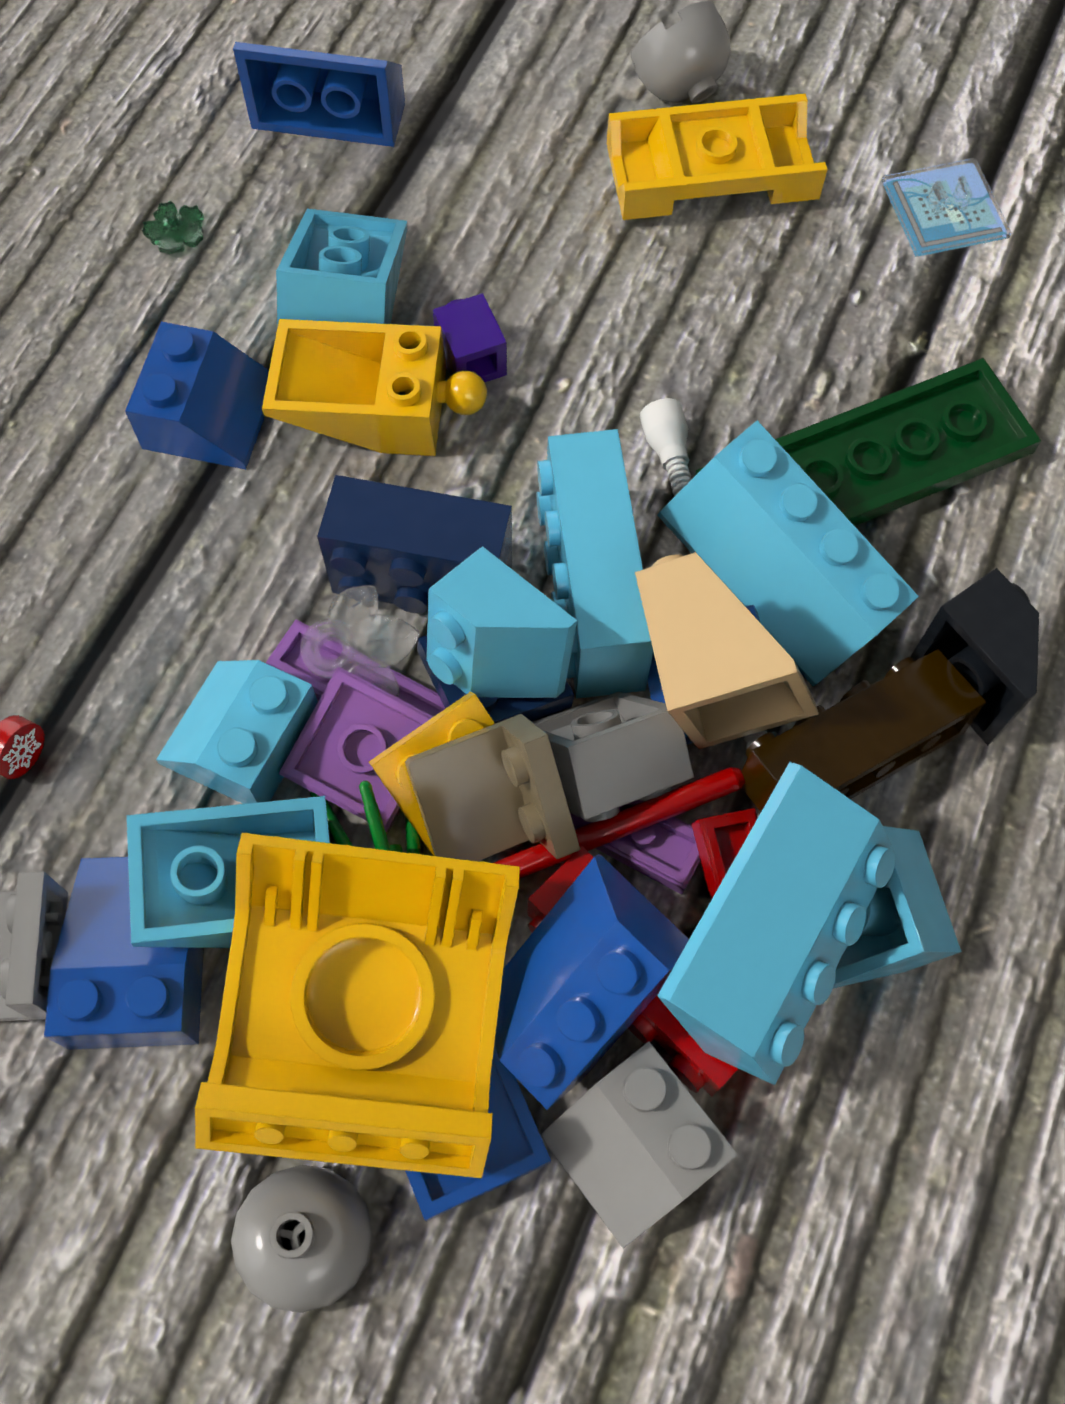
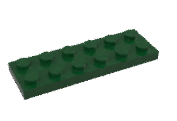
M984 358L775 439L854 526L1031 455L1041 443V439ZM700 468V469L696 470L695 476H696L703 468Z

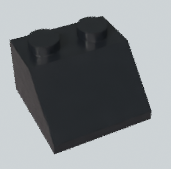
M996 568L940 607L910 656L916 661L939 649L981 695L986 703L970 726L987 746L1002 734L1037 693L1039 612L1031 605L1025 591L1017 584L1011 583Z

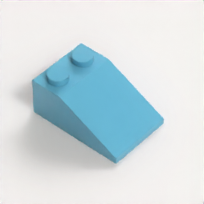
M307 208L276 270L277 327L279 319L391 324L407 234V221Z
M325 796L126 815L132 946L230 948L235 917L236 853L241 833L330 843Z

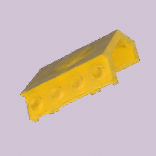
M241 833L236 853L235 917L213 1060L208 1081L201 1082L195 1105V1148L482 1178L492 1134L493 1113H488L489 1091L507 940L519 889L520 867L279 836Z

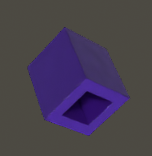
M483 293L466 299H456L444 306L433 309L434 326L442 328L446 366L451 376L459 371H471L479 375L484 382H488L507 375V342Z

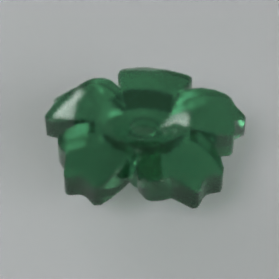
M172 201L159 203L158 210L153 213L155 220L143 222V235L153 245H158L159 252L174 254L183 252L185 249L184 245L196 247L204 239V231L201 225L204 216L197 205L192 207L183 205L178 212Z

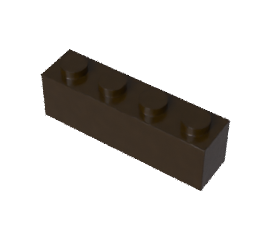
M939 649L916 661L912 657H907L893 666L880 681L872 685L868 681L858 683L841 698L839 703L826 710L821 705L817 706L819 715L798 720L793 728L780 735L775 731H770L755 740L745 753L748 758L741 771L745 779L742 789L759 811L762 812L786 767L791 762L802 765L846 797L852 799L963 735L986 701Z

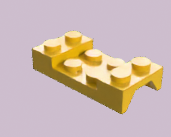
M806 94L609 113L606 144L622 220L672 215L674 200L767 191L770 204L820 199L828 169L826 162L814 163L807 140L808 100Z

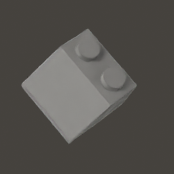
M616 692L532 722L548 734L570 813L582 818L584 821L597 822L612 818L619 813V807L635 800L647 801L672 791L673 785L694 778L684 731L668 713L665 703Z
M647 1042L598 1081L540 1134L548 1148L623 1249L738 1155L650 1042Z

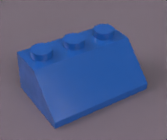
M235 42L233 51L251 129L394 147L405 107L401 64L386 60Z
M601 854L593 857L503 968L495 1034L498 1058L546 1110L582 1081L656 997L689 941L667 917Z

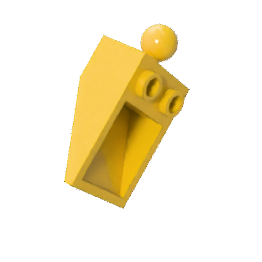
M279 319L262 411L264 416L379 453L435 456L442 403H446L457 414L472 415L484 406L487 399V388L483 379L471 371L456 372L445 381L447 366L442 328L440 326ZM399 392H405V395H399Z

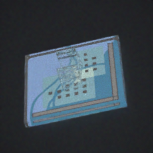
M976 158L884 175L881 182L915 257L1008 239L1012 234Z

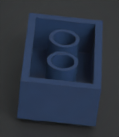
M335 475L317 535L332 593L339 594L342 598L355 603H367L370 600L395 604L406 612L424 613L428 610L429 588L482 546L512 568V506Z

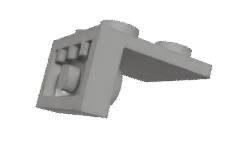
M46 872L18 873L16 891L0 892V1021L46 1019L50 968L66 915L68 892Z

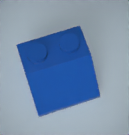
M161 321L125 412L140 446L144 450L246 470L265 417L262 405L269 370L214 331Z

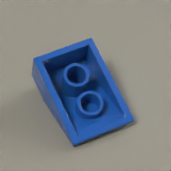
M128 857L81 858L50 968L44 1031L45 1038L68 1050L199 1044L204 948L132 946Z

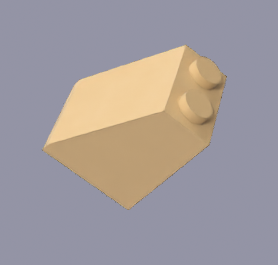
M696 552L688 555L675 554L665 556L657 560L652 567L635 572L667 711L698 749L819 715L816 703L794 659Z

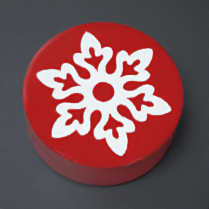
M20 715L9 716L0 721L1 776L7 779L18 778L28 772L38 760L45 740L44 731L39 725Z

